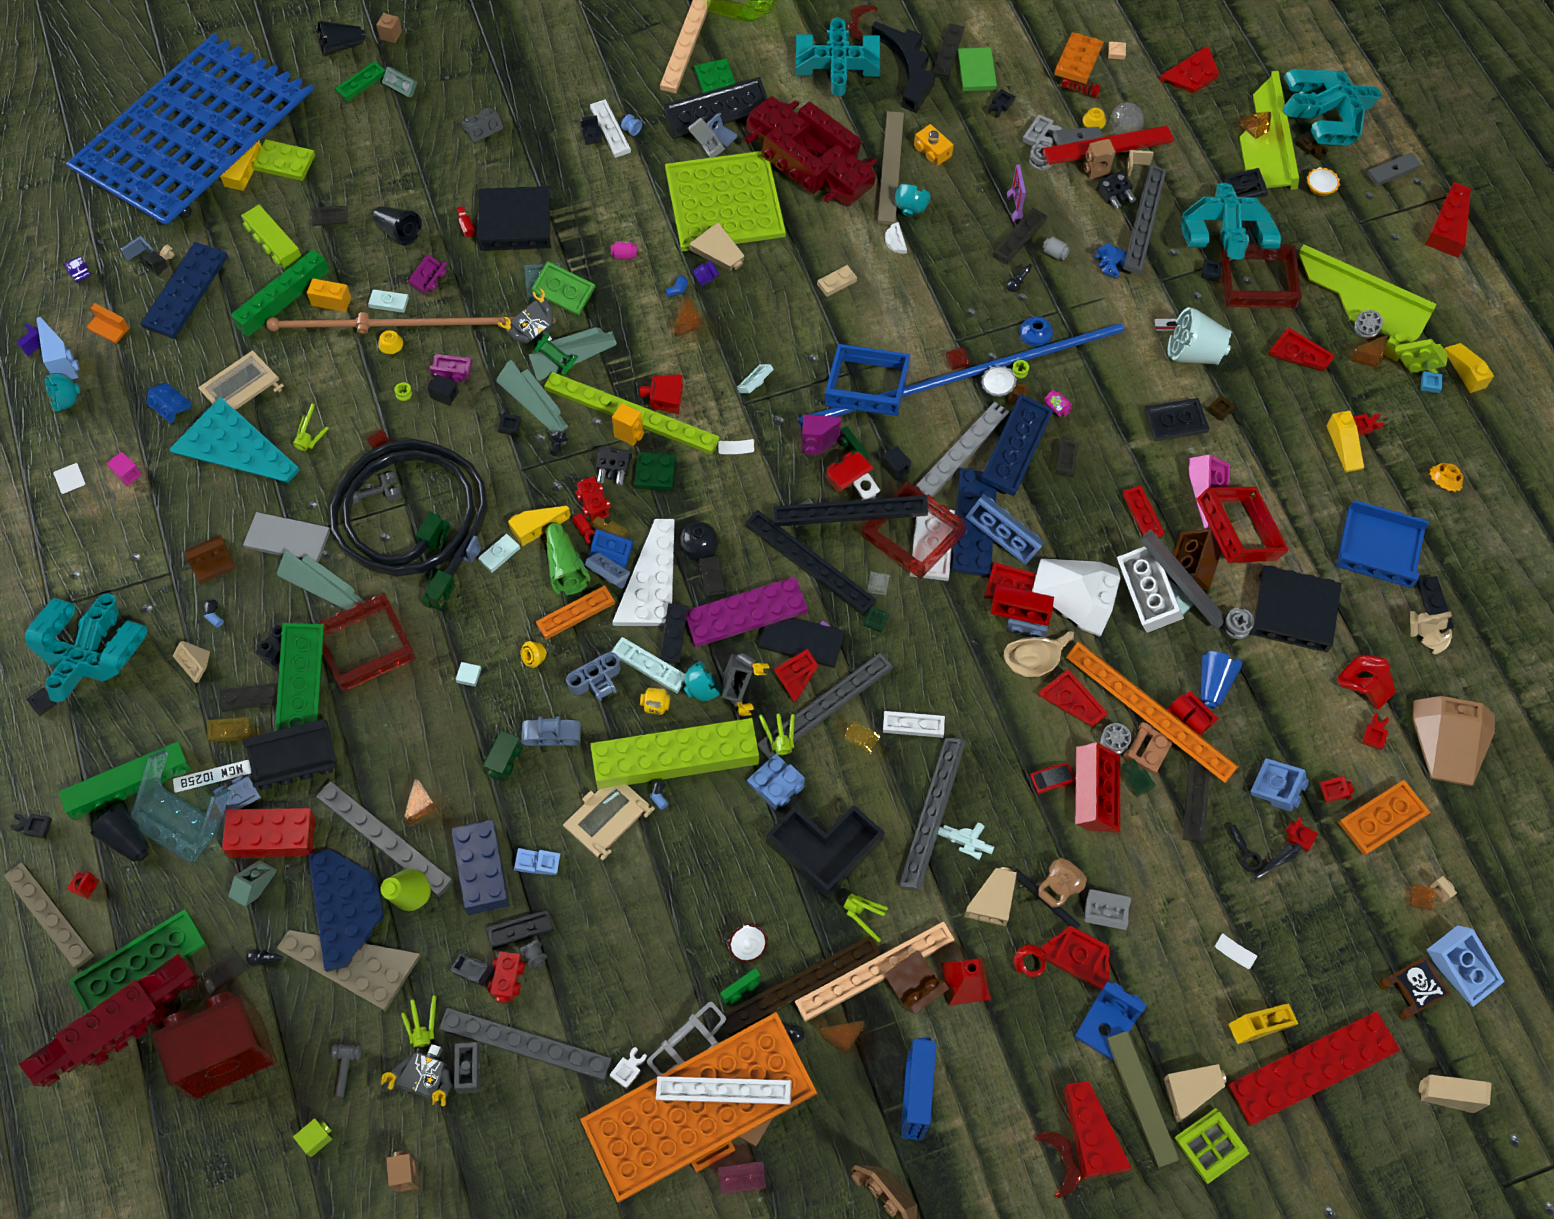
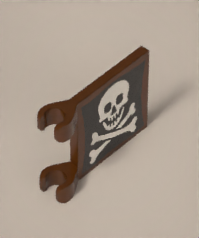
M1426 956L1378 983L1382 990L1396 983L1411 1005L1399 1012L1402 1020H1406L1451 994Z

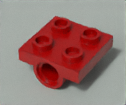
M1191 691L1179 696L1167 709L1200 736L1218 721V718Z

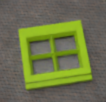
M1217 1108L1174 1137L1180 1149L1206 1184H1209L1250 1154Z

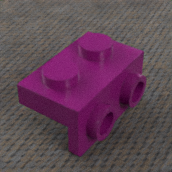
M427 254L407 283L424 295L429 290L432 292L438 284L435 282L438 277L442 279L446 273L445 266L447 262L444 261L441 264Z
M435 354L433 366H430L429 370L434 378L438 374L456 382L469 381L473 361L471 358Z

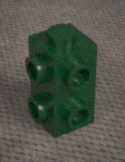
M501 731L499 736L494 738L490 754H486L483 760V767L488 777L494 780L499 778L505 781L507 775L512 773L514 768L513 762L516 757L521 755L523 750L519 737Z

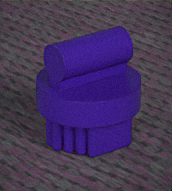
M81 256L64 264L67 273L74 278L76 283L91 276L87 270L88 266Z
M712 261L705 265L701 264L693 270L701 286L711 283L713 278L720 275Z

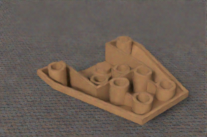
M1445 696L1414 700L1413 723L1430 778L1473 786L1495 733V714L1483 703Z
M862 1165L852 1167L851 1172L853 1175L851 1178L859 1187L861 1185L865 1189L868 1187L875 1198L878 1199L880 1197L885 1203L883 1207L891 1217L896 1216L898 1219L917 1218V1203L888 1168Z

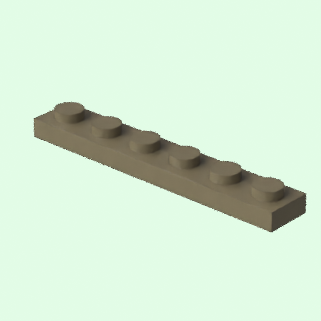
M22 862L3 875L76 970L95 956Z

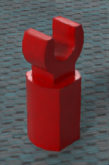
M464 207L457 208L459 224L464 237L474 236L475 231L470 217L466 215Z
M579 513L572 518V522L581 535L585 536L586 544L591 546L589 539L594 537L596 531H593L585 516Z

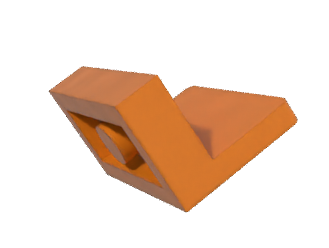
M96 303L90 308L95 317L87 325L89 331L116 344L130 329L123 317Z

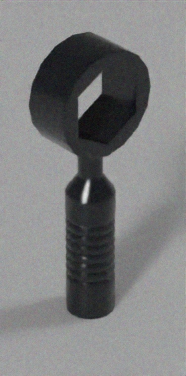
M1236 825L1229 827L1228 829L1239 849L1245 853L1242 859L1243 868L1248 872H1256L1262 865V858L1255 852H1248L1247 844ZM1247 857L1255 858L1258 863L1257 867H1249L1246 861Z

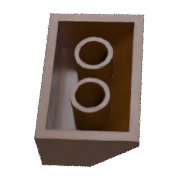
M1211 528L1180 532L1173 556L1203 590L1210 589L1222 551ZM1167 573L1169 580L1173 582L1175 585H1177Z

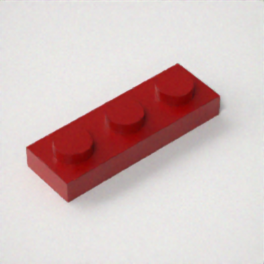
M1142 486L1123 491L1122 495L1142 535L1144 536L1151 529L1158 538L1163 537L1165 532Z

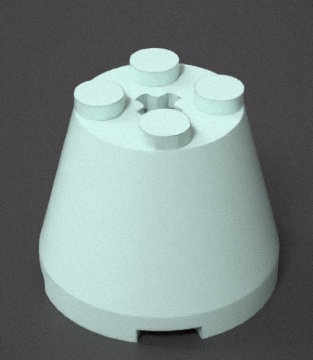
M1189 307L1184 309L1176 320L1178 325L1175 328L1174 335H1170L1168 357L1179 363L1218 365L1222 357L1228 355L1230 351L1228 343L1231 330L1226 329L1197 309Z

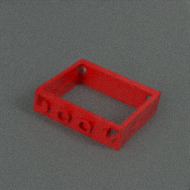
M1257 487L1207 488L1196 498L1228 564L1277 561L1289 551ZM1243 502L1266 548L1244 549L1221 503Z

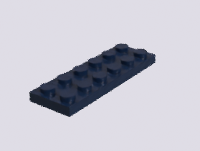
M194 242L141 322L142 327L175 339L227 260V253Z
M1020 394L980 481L1014 497L1054 410Z
M961 468L958 480L951 571L990 577L993 539L965 517L983 494L993 499L996 503L997 488L980 481L983 474L982 471Z

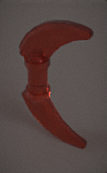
M860 5L851 10L853 18L847 24V28L853 37L863 42V35L858 28L859 18L866 12L877 11V7Z
M1056 1133L1039 1134L1035 1136L1036 1141H1044L1051 1144L1063 1156L1067 1171L1063 1186L1054 1197L1061 1198L1067 1196L1076 1188L1081 1176V1169L1077 1168L1071 1155L1070 1148L1072 1143Z

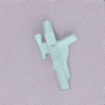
M977 823L973 830L968 828L957 830L944 825V828H939L937 834L948 838L951 842L964 845V848L960 847L959 851L969 854L978 860L981 858L982 851L992 854L994 846L977 839L984 829V825L981 823Z

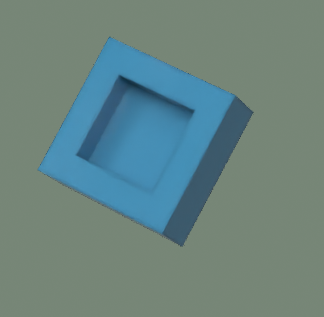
M1423 371L1421 375V391L1440 393L1442 390V374Z

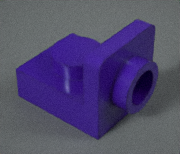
M26 323L24 327L28 333L16 343L28 357L41 344L38 328L35 326L32 328Z

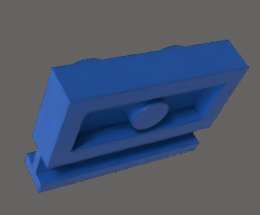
M598 528L594 535L589 556L601 553L625 568L627 567V561L630 557L634 540Z

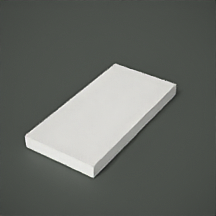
M928 507V516L916 517L910 569L911 577L948 581L955 510Z

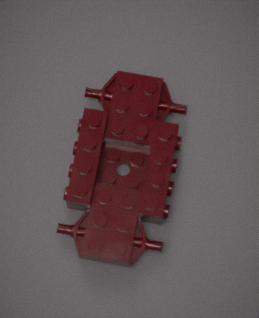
M771 96L749 113L746 130L750 135L745 137V142L750 144L753 140H758L763 143L761 156L810 193L815 194L824 187L828 192L823 197L824 202L829 203L832 199H836L846 206H851L874 187L876 173L871 167L877 163L876 158L872 157L867 162L858 160L862 139L809 101L801 107L797 115L793 110L799 106V102L796 99L790 104H786Z
M178 953L140 980L135 979L55 1034L56 1038L24 1061H21L19 1065L34 1086L43 1087L52 1086L60 1080L59 1076L65 1072L70 1073L81 1064L84 1066L97 1065L98 1067L110 1059L108 1055L114 1051L119 1053L128 1047V1041L134 1037L139 1039L148 1032V1027L153 1024L157 1026L167 1019L166 1015L170 1013L165 1003L169 1004L177 999V993L184 989L188 991L193 988L200 976L188 958Z

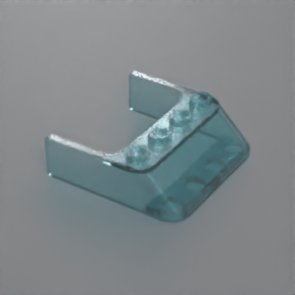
M162 750L148 758L131 817L142 834L181 859L193 862L199 858L218 833L231 790L225 789L213 795L205 815L162 786L161 775L168 755V751Z

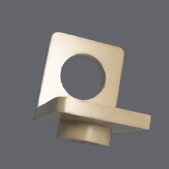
M1130 150L1127 160V176L1131 175L1133 164L1150 165L1153 152Z

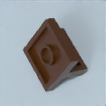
M221 535L184 550V555L193 569L199 584L236 569Z

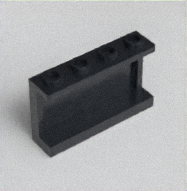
M326 719L242 739L243 746L247 750L253 775V788L259 787L260 790L272 788L273 783L280 782V785L293 783V778L300 777L301 780L313 778V773L321 772V775L333 773V768L338 767Z

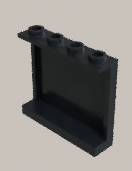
M550 187L479 189L478 242L480 251L551 248Z
M1264 565L1259 574L1261 580L1254 626L1250 631V635L1328 653L1334 643L1342 583L1335 582L1332 579L1317 578L1310 574L1304 575L1293 570H1282L1275 566Z

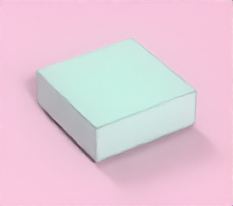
M461 662L456 683L476 687L481 666Z

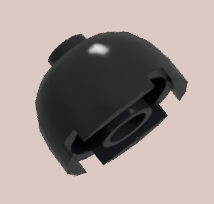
M701 521L687 525L680 537L681 550L691 560L701 559L703 561L711 558L718 548V535L715 529L708 523Z

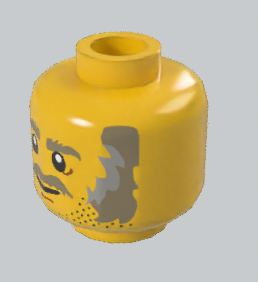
M648 688L645 694H641L640 706H644L646 713L662 715L665 710H669L670 695L667 694L665 689Z

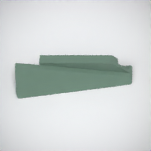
M597 327L550 341L570 358L577 355L578 358L574 364L617 344L612 331L604 333L601 328ZM542 352L529 354L530 363L537 381L549 377L552 372L557 373L563 370L562 367ZM563 357L561 358V363L565 364L567 360Z
M512 360L508 361L497 377V383L553 433L556 430L561 432L566 430L568 425L559 415L561 412L558 406L528 369L520 372Z
M288 550L284 552L277 571L279 577L353 614H357L367 604L365 600L354 594L355 590L349 584L308 555L301 561Z

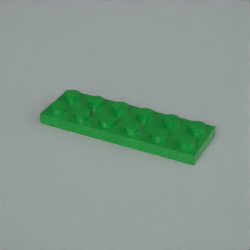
M282 623L275 731L319 721L324 624Z
M184 909L71 978L68 982L86 1014L135 979L140 980L176 954L180 953L188 958L207 946L190 914Z

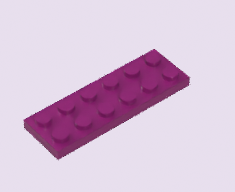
M796 577L689 609L686 620L695 647H699L808 613V609Z

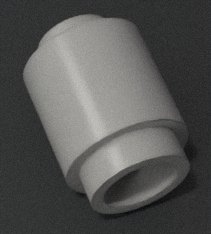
M1053 236L1050 239L1047 238L1043 244L1044 252L1057 260L1061 259L1064 261L1071 249L1068 247V244Z

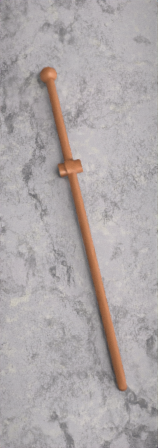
M361 312L358 313V317L355 320L279 321L277 318L271 317L267 320V329L274 332L279 328L356 327L358 333L366 334L370 327L498 325V322L505 325L506 321L502 317L369 319V314Z

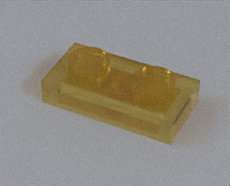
M249 717L208 720L207 740L209 742L249 738L251 720Z

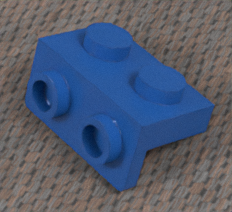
M167 382L148 389L146 403L170 423L175 421L177 413L191 408V402Z

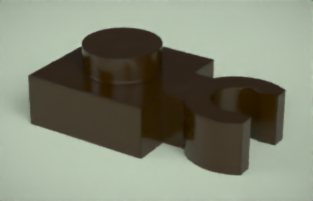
M1310 132L1305 133L1295 144L1308 155L1312 152L1318 160L1322 158L1323 154L1326 155L1328 152V148L1320 146Z

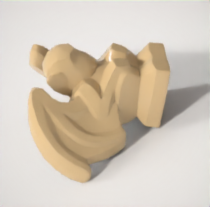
M1410 611L1411 637H1415L1418 634L1424 637L1422 644L1433 649V654L1444 651L1451 642L1452 630L1449 629L1444 633H1440L1439 630L1447 628L1448 618L1452 617L1451 611L1437 615H1428L1427 613L1418 615L1415 611Z

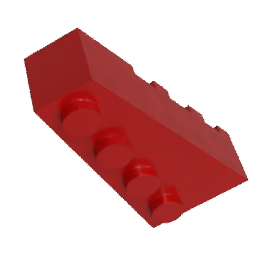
M1456 182L1453 183L1425 243L1426 246L1459 258L1466 246L1471 188Z
M1090 1082L1067 1084L1063 1090L1083 1180L1127 1173L1132 1168Z

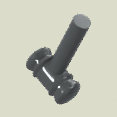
M333 1044L331 1057L333 1059H341L335 1097H344L350 1059H355L356 1061L361 1059V1045Z

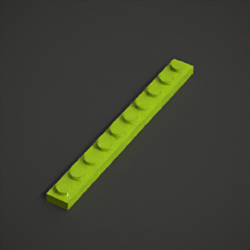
M554 372L551 373L544 385V389L548 392L613 416L621 403L641 412L643 429L710 455L713 454L719 441V436Z

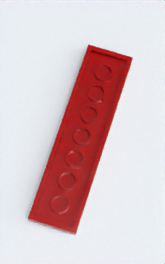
M1376 1011L1228 1084L1227 1088L1250 1127L1401 1050Z

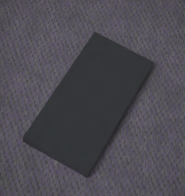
M792 617L765 626L759 648L790 657H795L808 649L817 664L835 669L845 631Z

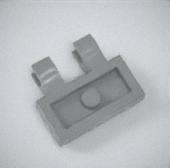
M1038 115L1023 136L1022 142L1031 146L1036 143L1042 144V142L1053 146L1052 144L1055 140L1053 133L1055 130H1062V128L1053 125L1054 120Z

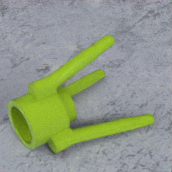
M314 403L311 404L307 416L303 415L297 436L293 442V446L301 451H307L308 448L313 449L315 443L329 429L325 427L312 441L311 435L305 432L315 407Z
M780 714L776 715L779 736L775 738L776 741H774L763 715H759L771 743L772 751H776L777 755L791 753L792 748H794L795 715L791 714L789 739L783 733Z
M851 893L844 904V908L848 910L847 915L852 917L877 942H880L881 939L856 913L861 914L865 908L885 916V913L879 909L887 911L888 908Z
M436 995L432 996L428 1031L426 1027H420L414 999L410 1001L415 1025L413 1031L404 1012L401 1014L413 1048L431 1045L430 1040L434 1039Z

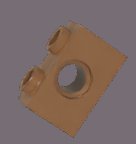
M1110 139L1089 144L1083 169L1090 179L1110 174L1115 155Z
M406 1151L393 1153V1157L386 1158L389 1187L395 1192L419 1189L417 1161L410 1154H407Z

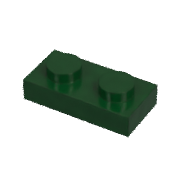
M848 426L843 427L839 438L841 445L850 452L852 451L853 454L859 452L867 460L868 452Z

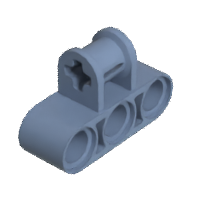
M608 652L569 673L566 679L569 692L573 695H581L591 690L598 702L611 693H617L610 678L616 676L621 670L618 655ZM610 662L616 663L614 666H607ZM591 672H598L596 676L589 675ZM575 681L581 682L577 686L572 685Z
M539 716L538 720H527L522 723L521 743L524 745L564 746L580 744L581 723L579 721L560 720V716H556V718H543Z

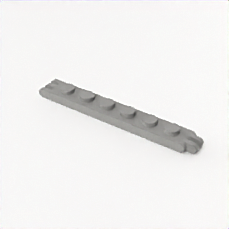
M994 402L917 484L914 496H920L923 493L922 496L927 495V498L932 499L1009 416L1010 411L1006 410L1001 414L1004 407L1000 406L995 410L998 403Z

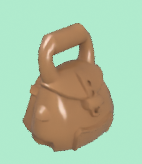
M1060 858L1053 861L1049 867V875L1039 887V897L1051 907H1059L1065 903L1069 896L1084 890L1087 878L1069 860ZM1049 886L1056 894L1060 895L1059 901L1044 889Z

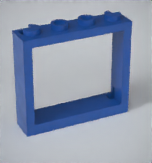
M838 344L825 391V406L898 416L910 368V354ZM842 361L902 369L896 398L835 389Z
M929 1037L913 1039L907 1056L900 1138L923 1141L930 1126L936 1041H931Z

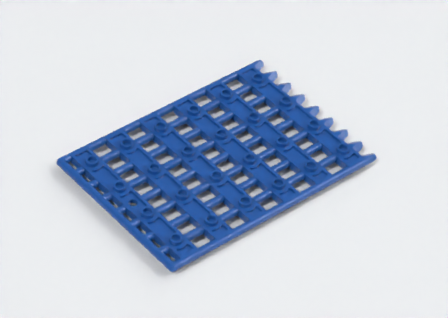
M212 34L72 157L66 165L71 170L147 215L168 225L314 90V86L308 85L300 89L299 87L302 84L301 78L288 83L287 80L290 77L288 71L275 76L278 70L277 65L264 70L263 67L266 64L264 58L251 63L254 57L252 52L240 57L241 46L228 51L227 48L230 45V41L227 39L219 44H215L219 36ZM199 55L204 58L196 66L191 64ZM210 62L216 64L208 72L202 70ZM222 68L228 70L219 79L214 77ZM234 75L240 77L232 85L226 83ZM175 76L180 78L172 87L167 85ZM246 81L252 83L243 92L238 90ZM189 83L192 85L186 92H179L185 84ZM258 88L264 90L256 98L250 96ZM199 89L204 91L196 100L190 98ZM270 94L276 96L268 105L262 103ZM210 96H213V97L216 98V99H215L210 105H208V106H205V105L202 104V103H204ZM152 97L156 99L148 108L143 106ZM282 101L287 102L288 104L280 112L274 109ZM223 102L228 104L220 113L214 111ZM163 104L169 106L160 115L155 113ZM234 109L240 111L232 120L226 118ZM175 110L180 113V114H179L174 120H172V121H169V120L166 119V118H168ZM247 115L252 118L244 127L238 124ZM187 117L192 119L184 128L178 126ZM127 119L133 121L124 130L118 128ZM259 122L264 124L256 134L250 131ZM198 124L205 126L196 135L190 133ZM139 125L144 127L135 137L130 134ZM211 130L216 133L208 142L202 139ZM151 132L156 134L147 144L142 141ZM223 137L228 139L220 149L214 146ZM162 139L168 141L160 150L153 148ZM103 140L108 143L99 152L94 150ZM235 144L241 147L232 156L226 153ZM174 146L180 148L172 157L166 155ZM113 148L119 149L110 159L106 157ZM187 152L192 155L184 164L178 162ZM126 154L132 156L122 166L117 163ZM199 159L204 161L196 171L190 169ZM138 161L144 163L134 173L129 170ZM79 162V163L83 164V166L80 167V166H78V165H76V164ZM211 166L217 169L208 178L202 176ZM150 168L156 170L146 180L141 177ZM91 169V170H93L95 173L92 174V173H90V172H88V171ZM162 175L168 177L158 187L153 184ZM103 176V177H105L107 180L104 181V180L100 179V177ZM174 182L180 184L171 194L165 191ZM115 183V184H117L119 187L116 188V187L112 186V184ZM186 189L192 191L183 201L177 198ZM127 190L131 194L127 195L126 193H124V191ZM139 197L143 201L139 202L138 200H136V198ZM151 204V205L154 206L155 208H154V209H151V208L148 207V206ZM163 211L164 213H166V214H168V215L165 217V216L161 215L160 213Z

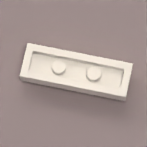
M884 711L883 733L943 738L945 716Z

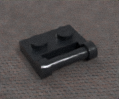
M1259 168L1225 176V183L1233 186L1236 195L1239 191L1259 187L1258 190L1238 194L1237 197L1254 198L1268 196L1267 187Z

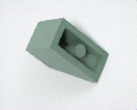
M261 860L257 861L234 876L228 897L244 906L249 905L259 898L275 875L276 869Z

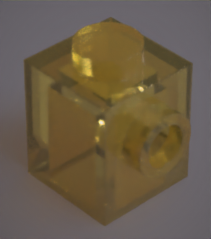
M856 721L847 728L844 737L850 744L868 754L871 753L880 738L874 731Z

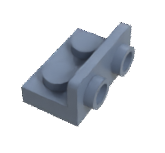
M597 553L587 558L585 566L590 568L592 572L604 577L609 583L615 584L619 588L625 586L630 572L606 556Z
M1009 618L1006 631L1014 635L1022 634L1030 637H1045L1048 626Z
M242 774L232 780L233 785L227 788L223 785L213 791L215 795L211 796V799L223 819L226 818V810H240L261 798L256 788H253V783L249 776L244 778Z

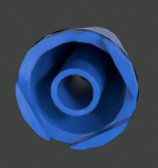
M1208 651V654L1203 652L1201 702L1207 708L1215 709L1216 706H1221L1242 667L1240 659L1236 658L1233 661L1230 659V655L1225 653Z

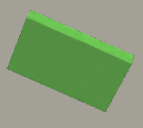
M991 47L958 49L963 91L996 90L997 84Z
M547 261L530 291L531 293L534 291L536 296L539 297L541 295L539 288L545 292L544 298L548 302L579 317L595 289V284Z

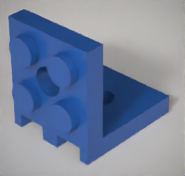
M1107 982L1074 1038L1113 1061L1114 1058L1106 1039L1126 1031L1129 1033L1133 1024L1143 1013L1147 1005L1142 1003L1143 1000L1140 997L1124 992L1120 985ZM1099 1026H1108L1110 1034L1107 1036L1100 1034Z

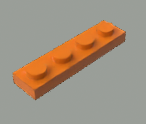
M603 586L536 621V625L545 640L614 605L615 601L606 586Z

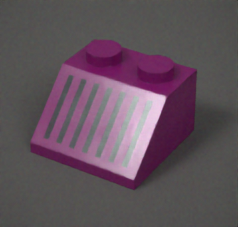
M804 414L801 453L820 455L838 442L840 438L841 417Z

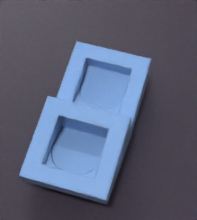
M518 848L514 871L556 875L560 853L544 850L536 852Z

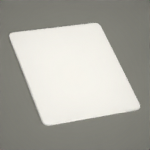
M77 463L54 472L62 494L85 485Z

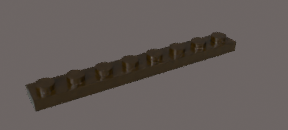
M870 935L723 1013L726 1017L723 1025L729 1036L875 959L881 955V952Z

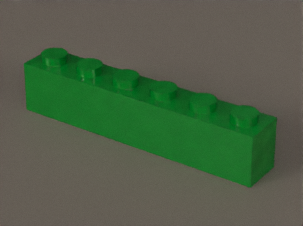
M312 249L231 314L236 328L247 337L252 335L267 323L269 318L274 317L308 290L312 278L320 280L330 272L325 258Z
M175 742L58 791L65 813L72 820L80 819L89 812L104 809L108 804L123 801L127 796L134 793H142L153 785H160L172 777L182 776L186 771L191 770V766L184 748L179 742Z

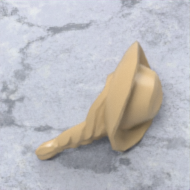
M1069 631L1057 640H1050L1046 637H1030L1009 643L1004 650L1005 662L1013 672L1024 677L1042 676L1052 671L1060 662L1061 650L1067 643L1074 640V632Z

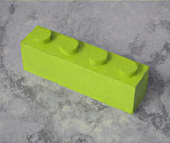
M260 205L241 215L244 221L242 223L244 229L248 233H252V237L257 244H262V248L267 255L271 254L272 260L277 266L280 265L286 270L302 258L299 248Z

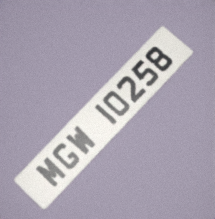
M245 760L174 778V791L176 793L239 777L242 774H251L250 762Z

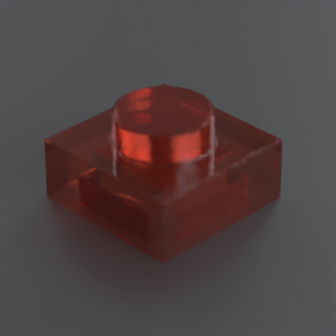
M964 347L946 352V358L951 370L969 366L970 361Z
M382 428L365 438L372 450L387 442H391Z

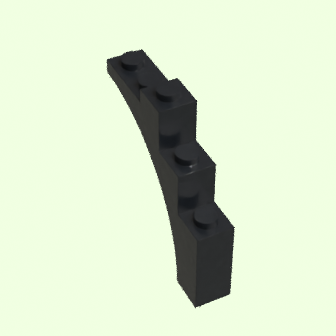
M875 21L872 25L871 35H880V42L898 56L907 73L908 85L902 97L901 107L917 113L934 87L936 75L926 70L929 54L920 51L923 35L910 29L903 33Z

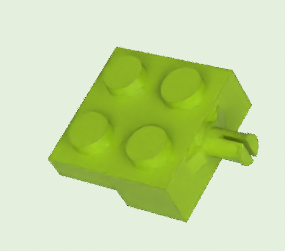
M1432 339L1398 345L1395 349L1396 354L1410 373L1423 370L1438 373L1436 368L1445 367L1447 363V352L1441 344H1435Z

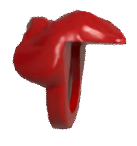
M1032 944L1019 948L1013 961L1016 972L1018 974L1023 972L1030 977L1041 975L1046 968L1045 951ZM1033 954L1040 959L1041 967L1036 971L1028 970L1022 958Z

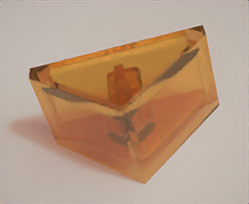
M1270 111L1252 113L1239 121V123L1257 139L1270 130L1272 114Z
M686 297L674 324V332L677 337L701 328V317L688 297Z
M1385 335L1355 348L1350 360L1377 369L1383 359L1388 338Z
M416 779L414 780L404 815L407 825H413L437 810L420 781Z
M864 1021L821 1028V1038L847 1055L863 1032L865 1023Z

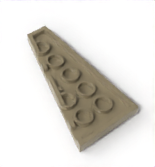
M289 930L277 947L278 951L385 1012L421 957L419 953L364 944L355 953L348 967L326 972L319 935Z

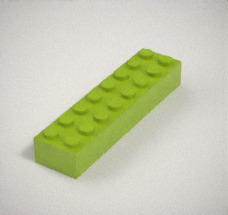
M752 718L590 743L597 790L624 784L632 785L651 782L655 779H670L759 764V753Z

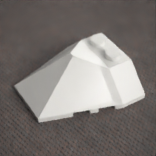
M1041 559L1032 592L1054 596L1053 607L1060 611L1063 617L1071 619L1081 630L1101 636L1113 610L1120 574L1118 568L1102 562Z

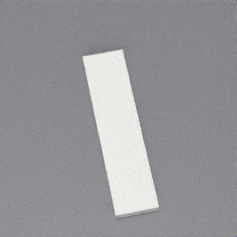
M606 99L590 104V109L593 115H597L599 127L614 157L631 153V148Z

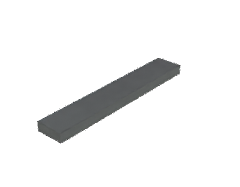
M1151 529L1148 530L1140 542L1215 629L1221 627L1226 616Z

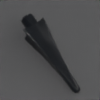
M1296 842L1291 846L1288 843L1268 865L1254 875V879H1259L1271 870L1295 859L1299 855L1297 852L1302 849L1300 844Z

